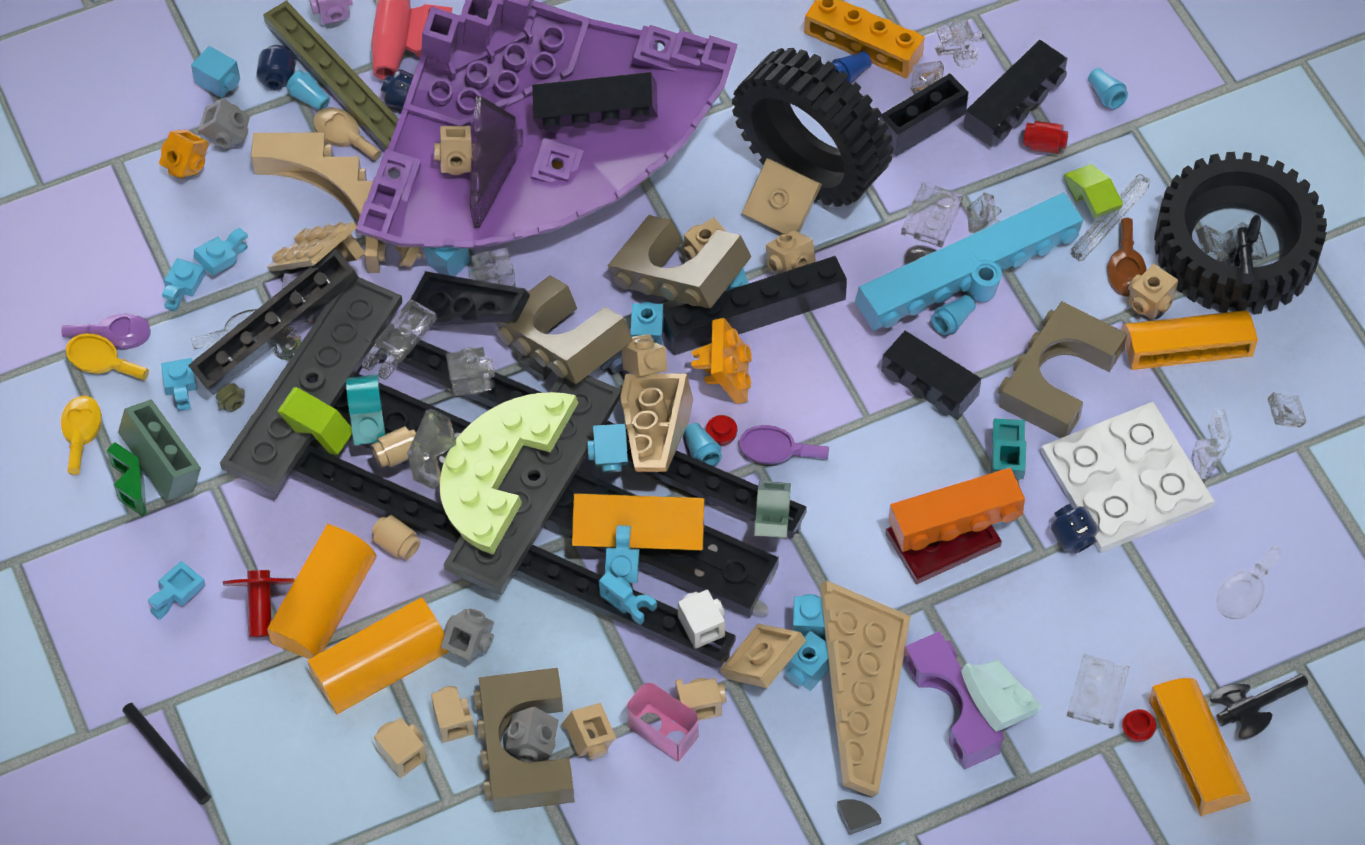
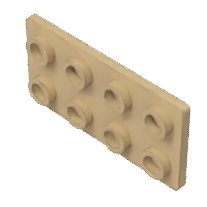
M339 222L333 226L327 224L322 228L319 226L310 230L305 228L293 238L295 243L288 249L283 247L273 254L271 258L274 261L267 268L270 272L314 266L334 248L340 252L347 262L357 261L365 254V251L351 234L358 226L355 222L345 224Z

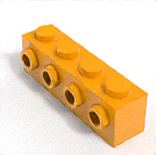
M815 0L805 14V34L852 55L864 51L870 56L872 64L907 79L923 56L925 36L843 0Z

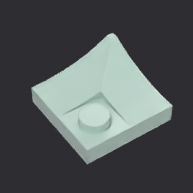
M999 660L980 665L968 663L961 670L964 682L975 705L995 732L1035 716L1042 707L1034 699L1031 692L1024 688Z

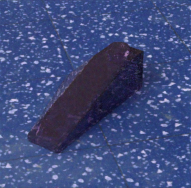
M476 96L473 130L476 131V145H472L474 172L471 173L470 212L473 228H480L517 160L518 147H523V130L517 129L516 117L486 98Z

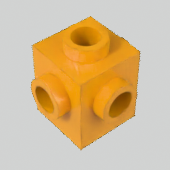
M186 129L170 131L167 140L162 145V155L158 164L167 168L168 173L177 178L198 175L205 164V154L210 142Z

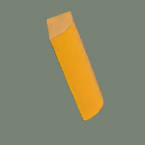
M1247 310L1126 323L1121 328L1123 332L1127 333L1125 346L1131 370L1253 357L1258 341L1252 317Z
M574 494L572 546L616 547V529L618 525L631 526L630 548L703 550L705 499Z
M327 523L267 628L271 644L308 659L323 652L377 557L374 550L358 536Z
M423 597L308 659L307 662L312 678L337 715L450 651L441 648L445 634Z
M1178 678L1154 685L1149 697V703L1200 816L1251 801V797L1197 680L1194 678Z

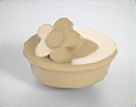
M396 246L397 251H400L401 255L400 267H411L416 257L422 259L424 255L419 252L421 247Z

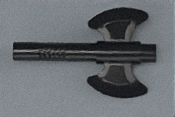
M1258 215L1253 216L1248 228L1240 227L1237 230V245L1230 250L1228 256V265L1241 267V277L1244 284L1254 282L1252 244L1257 242L1261 228V218Z
M1301 673L1256 696L1248 698L1245 695L1250 691L1249 684H1230L1212 693L1210 701L1227 706L1225 711L1216 715L1219 724L1225 726L1239 721L1242 727L1238 733V738L1245 739L1261 733L1272 720V713L1259 712L1260 708L1307 686L1308 680Z

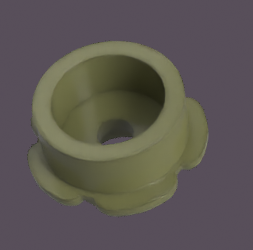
M235 383L224 386L216 394V400L219 402L218 408L220 410L228 409L229 412L239 409L244 404L245 390L239 388Z

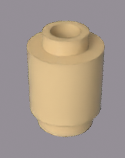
M406 426L377 438V442L371 445L374 456L381 468L387 465L391 468L417 456V448L421 447L420 440L414 429L408 431Z
M392 515L386 518L381 517L373 526V541L397 559L409 560L421 544V539L417 537V533Z

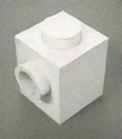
M708 589L700 593H690L678 602V618L695 649L725 636L724 609L718 599L713 600Z

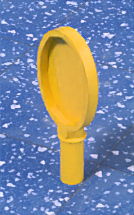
M79 334L73 337L66 345V355L69 361L81 371L101 374L114 369L119 373L122 372L141 380H146L149 375V369L128 362L125 359H120L115 346L108 339L100 335Z
M79 396L72 399L65 406L61 416L63 436L71 444L69 445L70 454L67 472L72 475L80 473L82 452L84 450L83 445L93 441L102 424L100 407L89 396Z

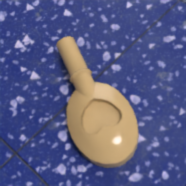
M333 107L321 109L316 113L314 117L315 131L325 132L327 143L338 147L353 145L354 148H358L374 161L380 158L382 152L365 140L363 136H360L358 123L349 113Z

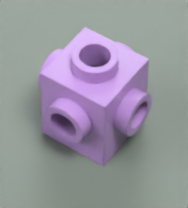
M309 0L313 15L319 14L322 25L350 18L348 6L353 5L352 0Z

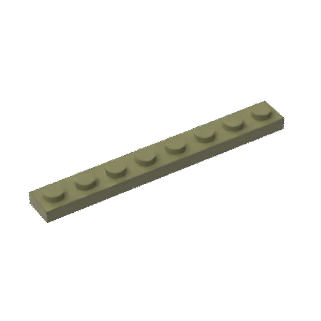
M287 0L264 13V22L386 151L399 118Z

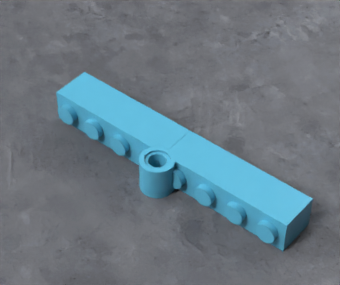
M1063 192L859 286L855 304L873 331L883 326L889 328L895 325L900 318L909 314L911 316L917 315L932 303H942L960 290L963 292L967 291L968 295L976 301H989L996 294L1003 270L1012 266L1014 268L1020 267L1029 258L1037 254L1043 256L1061 243L1069 244L1079 236L1084 219Z

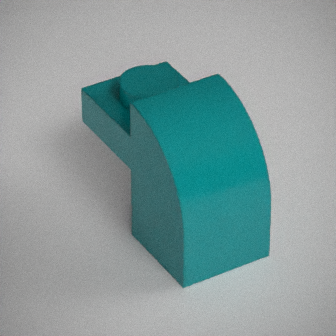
M378 374L346 378L354 445L375 443L377 438L386 435Z
M993 419L990 473L1011 467L1016 479H1024L1027 442L1025 441V420Z

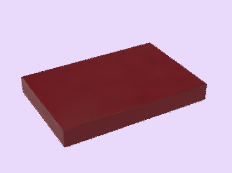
M989 525L986 529L979 532L972 530L959 534V536L950 541L940 540L930 543L920 550L911 549L902 552L892 527L886 528V536L916 585L999 548L1002 544V540L993 526Z

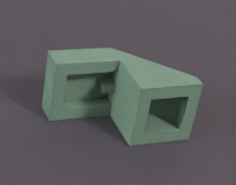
M759 481L754 536L787 538L791 483Z

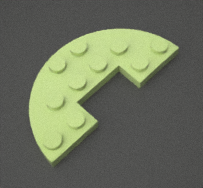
M550 392L514 398L482 414L459 435L450 448L442 467L440 495L443 508L451 524H453L464 540L482 551L494 554L522 504L519 495L498 490L499 486L523 445L547 452L552 451L578 405L576 395Z

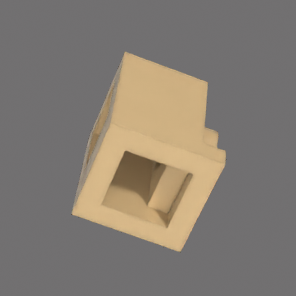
M650 334L632 337L633 341L621 350L623 370L637 376L667 371L666 347L655 343Z
M698 678L683 685L682 679L675 680L677 700L695 711L698 715V721L722 716V703L727 702L723 683L717 684L716 678L708 680L706 678Z
M443 687L438 692L431 694L433 709L443 743L475 735L473 719L466 697L460 699L457 687Z
M601 703L571 711L561 724L564 730L567 729L578 757L588 755L590 760L600 758L608 753L609 746L616 739Z

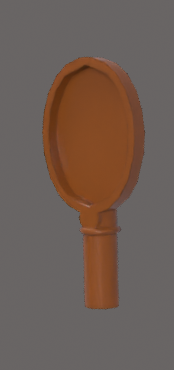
M1127 217L1121 219V249L1114 252L1110 258L1107 267V278L1111 288L1117 294L1129 297V284L1136 275L1142 276L1147 269L1143 257L1133 249V219Z

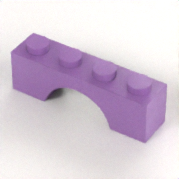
M939 631L905 646L903 662L918 688L941 690L956 702L961 716L951 727L949 743L965 770L999 755L1004 734L1002 730L995 732L980 713L964 682L961 673L963 668L960 667L956 660L957 653L955 647L950 640L946 641Z

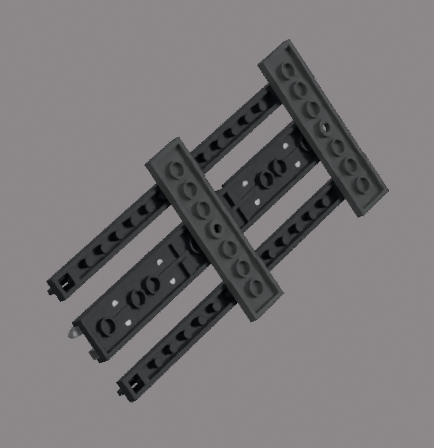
M359 277L326 304L312 328L220 462L222 470L277 494L289 474L380 515L385 517L392 515L409 528L454 547L443 564L445 571L502 596L511 579L516 575L719 667H722L724 661L726 662L729 659L730 650L736 641V635L725 631L724 637L713 641V643L722 646L721 649L710 644L695 649L678 618V609L656 600L657 608L654 611L649 610L647 607H640L638 609L644 614V622L639 625L632 619L630 613H622L600 596L599 580L603 577L602 575L532 545L543 526L572 539L574 494L638 496L578 470L588 453V441H594L593 426L614 424L608 421V418L620 400L622 390L589 375L577 384L565 377H558L550 392L576 395L578 405L552 451L547 452L523 445L499 486L498 490L519 495L522 504L494 554L482 551L464 540L453 524H451L443 504L310 446L309 444L314 438L312 433L295 432L277 412L294 387L300 388L336 409L352 427L346 378L363 376L357 373L368 354L490 407H495L517 397L543 393L388 326L403 302L402 295ZM314 376L315 383L307 382L308 378ZM379 383L385 434L406 426L408 431L414 429L421 443V447L417 448L418 455L402 462V464L440 480L442 467L450 448L471 422ZM626 429L628 467L635 469L628 431ZM353 433L348 439L352 442H354ZM374 443L361 444V446L372 450L371 445ZM676 450L667 472H642L699 498H704L706 501L754 522L756 520L758 485ZM790 500L789 516L793 520L788 519L787 536L791 538L794 537L795 533H799L801 522L807 513L806 506ZM704 525L703 550L630 548L640 549L639 569L692 593H700L708 589L713 600L718 599L722 606L750 618L751 615L766 617L768 615V607L759 600V597L767 584L770 585L776 575L779 557L706 525ZM589 546L606 554L607 547ZM633 590V595L635 597L639 595H644L638 591Z

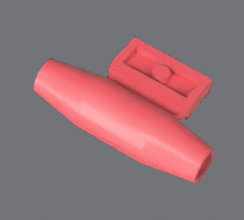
M378 0L371 41L373 74L381 80H385L387 74L393 76L400 67L406 49L420 57L422 32L431 6L452 13V7L423 4V6L411 9L410 0Z

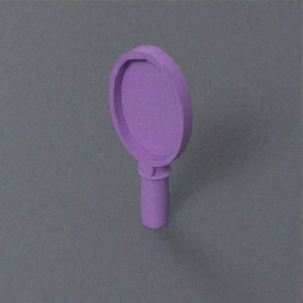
M124 313L108 316L98 324L62 325L61 334L62 337H75L85 333L96 334L108 339L115 346L116 350H126L144 344L151 335V329L145 318L135 314Z
M759 425L747 429L742 434L739 443L743 455L749 460L760 464L772 465L787 461L792 455L828 459L829 446L803 444L802 442L795 443L790 433L771 425Z

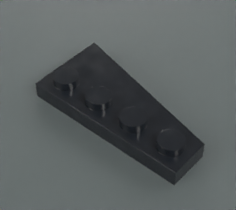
M425 271L399 322L404 328L517 321L530 295L525 288Z

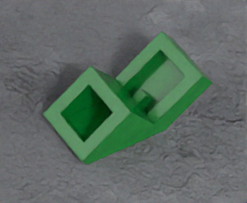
M114 442L106 451L111 466L123 474L113 484L118 500L143 517L147 510L144 473L140 460L137 456Z

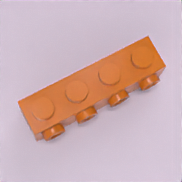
M1010 467L892 503L889 509V522L902 552L911 549L920 550L933 542L940 540L950 541L959 536V534L972 530L979 532L986 529L989 525L1003 521L1007 523L1016 520L1019 516L1023 515L1025 497Z

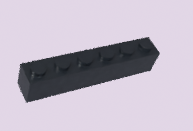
M336 248L332 249L318 263L309 267L188 365L206 389L214 395L359 278L340 252Z
M832 256L724 291L711 309L692 306L687 303L663 311V332L675 356L712 343V323L716 319L725 318L730 326L737 330L739 335L846 300L847 278L836 256Z

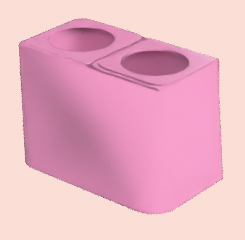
M653 683L643 684L627 704L628 728L678 762L699 737L697 713ZM646 713L657 714L662 721L660 730L657 731L641 720L640 717ZM673 731H681L686 735L678 744V752L677 744L666 737Z

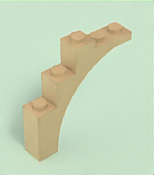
M325 132L253 133L251 160L255 175L289 177L314 185L341 202L358 222L373 181H367L366 168H361L359 156L332 157V145L326 143ZM365 236L367 272L380 273V262L386 261V243Z

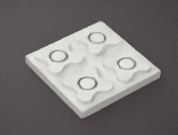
M1154 402L1062 437L1041 447L1042 456L1072 507H1086L1096 522L1099 531L1095 536L1097 542L1094 544L1099 553L1213 507L1215 502Z

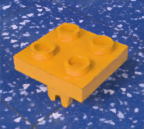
M725 318L713 320L712 343L691 352L694 358H699L692 361L691 365L694 369H704L708 374H711L705 376L704 381L707 384H720L736 404L748 402V389L751 388V378L748 373L749 362L752 361L751 349L748 344L741 340L737 330L732 328Z

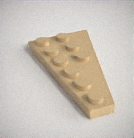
M826 580L820 584L842 782L845 787L873 797L879 793L911 616Z

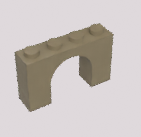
M648 215L607 266L614 277V282L622 289H631L646 295H656L671 301L676 300L692 306L711 309L752 256L741 235L717 230L694 258L676 267L662 268L682 243V239L672 220Z
M551 275L528 291L530 297L517 321L496 322L499 328L497 334L506 345H513L524 356H531L542 367H549L560 378L565 377L575 384L633 341L624 317L607 307L602 308L571 331L561 334H547L552 327L577 309L568 285Z
M1063 301L1060 302L1055 311L1051 309L1047 313L1043 322L1044 328L1040 333L1035 332L1028 344V352L1026 355L1021 354L1013 367L1015 372L1011 378L1006 376L998 389V393L1001 394L1000 408L1058 438L1070 435L1081 417L1083 401L1049 384L1041 374L1040 367L1042 364L1056 356L1071 355L1079 357L1110 373L1123 353L1127 339V333Z
M558 668L479 677L480 690H474L476 710L483 711V720H477L479 740H486L487 750H480L482 769L483 771L489 770L490 780L484 781L486 801L493 800L494 813L575 802L570 758L524 762L509 755L501 745L503 734L511 723L512 713L531 707H536L547 714L563 712Z

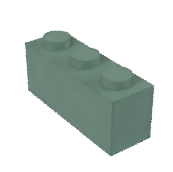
M151 399L125 408L118 433L131 452L139 458L141 466L165 500L169 501L193 492L201 467Z

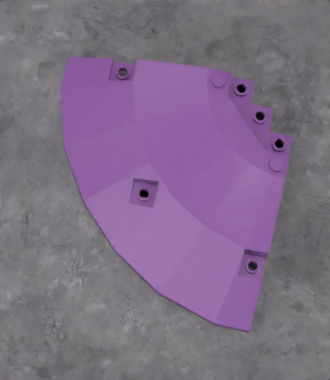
M465 0L461 15L431 6L422 32L421 56L389 147L383 154L367 201L364 203L357 223L358 228L355 231L358 234L399 247L482 249L553 232L622 199L682 150L724 90L738 44L711 35L707 39L679 30V33H675L653 25L649 27L643 25L642 30L590 19L535 0ZM655 43H661L664 46V49L661 51H657L654 49L653 45ZM645 72H651L657 83L658 117H652L645 122L624 120L616 125L596 123L590 124L587 128L568 126L561 127L557 131H545L539 129L533 119L532 85ZM440 126H471V143H477V161H471V172H464L461 175L441 173V161H435L434 143H440ZM560 161L563 167L555 169L552 167V163ZM391 170H397L400 175L398 178L393 179L389 177L388 173Z

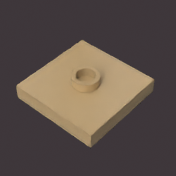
M767 158L742 214L783 234L793 229L800 233L822 184Z
M757 624L719 671L725 679L768 688L806 642V639L801 632Z

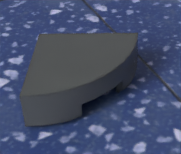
M854 799L837 801V808L849 835L881 824V817L867 803Z

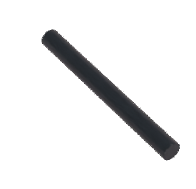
M133 703L125 705L122 712L195 799L201 805L207 803L211 798L208 791Z

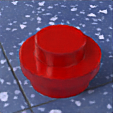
M717 415L708 421L706 432L720 446H724L736 438L738 427L731 417Z
M1136 709L1126 714L1123 719L1122 729L1130 740L1145 742L1153 737L1156 730V722L1148 711Z

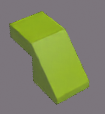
M1092 164L1064 174L1063 177L1075 201L1084 199L1094 219L1122 208L1123 202L1111 178Z
M298 387L292 389L277 411L295 432L312 433L329 454L338 455L353 433L352 427L336 409Z

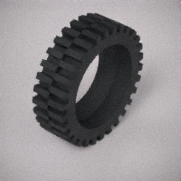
M780 48L776 52L772 51L737 86L733 93L735 97L732 99V105L735 107L732 109L733 116L738 117L735 121L737 128L744 129L741 133L744 141L752 143L749 149L753 154H760L761 158L759 161L762 165H764L768 158L821 183L822 186L814 202H818L821 198L823 205L830 206L833 202L835 207H841L843 204L848 206L852 202L855 203L887 169L888 164L892 161V156L890 155L893 153V146L889 145L892 142V136L885 133L889 128L886 121L878 119L882 113L879 108H872L870 106L873 100L868 94L862 96L859 92L862 87L857 82L852 85L847 81L849 75L843 70L840 73L834 71L835 65L830 61H827L824 65L820 56L813 54L809 58L808 52L802 49L798 53L795 48H788L786 51ZM791 104L800 108L817 121L832 138L837 148L826 144L813 135L798 119Z
M1226 152L1225 160H1221L1218 153L1210 155L1208 164L1201 158L1195 161L1193 169L1187 165L1182 169L1181 177L1176 175L1172 179L1171 186H1168L1165 190L1154 235V240L1156 241L1154 247L1155 255L1159 254L1158 264L1160 268L1166 267L1165 271L1178 279L1176 290L1181 293L1186 288L1189 289L1187 298L1192 302H1195L1198 297L1203 298L1202 307L1211 309L1212 304L1216 303L1220 305V313L1228 312L1229 307H1236V311H1243L1247 307H1251L1253 315L1262 314L1263 307L1266 304L1269 311L1278 309L1280 300L1284 305L1292 302L1294 294L1298 297L1304 291L1305 285H1309L1316 271L1327 233L1325 232L1327 219L1323 218L1325 212L1323 204L1317 205L1319 196L1316 191L1308 193L1311 184L1306 179L1299 183L1297 182L1299 174L1292 168L1286 174L1283 172L1285 164L1278 160L1274 166L1268 165V156L1261 155L1258 162L1251 160L1252 153L1244 152L1242 159H1236L1235 152ZM1223 208H1243L1265 217L1280 235L1282 241V255L1280 259L1265 266L1253 267L1254 282L1244 284L1241 277V267L1228 265L1210 257L1193 241L1192 233L1196 224L1207 214Z

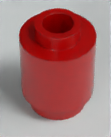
M1041 121L1027 123L1023 145L1030 147V150L1059 154L1061 148L1066 149L1068 131H1063V124Z

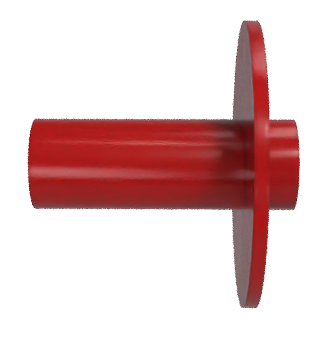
M270 570L247 571V579L226 580L222 582L224 586H247L249 637L269 636L267 628L271 623L270 586L293 584L295 579L270 578Z

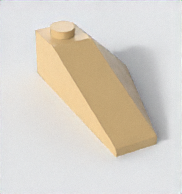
M626 374L620 398L635 472H667L688 425L694 400L687 374H649L644 376Z

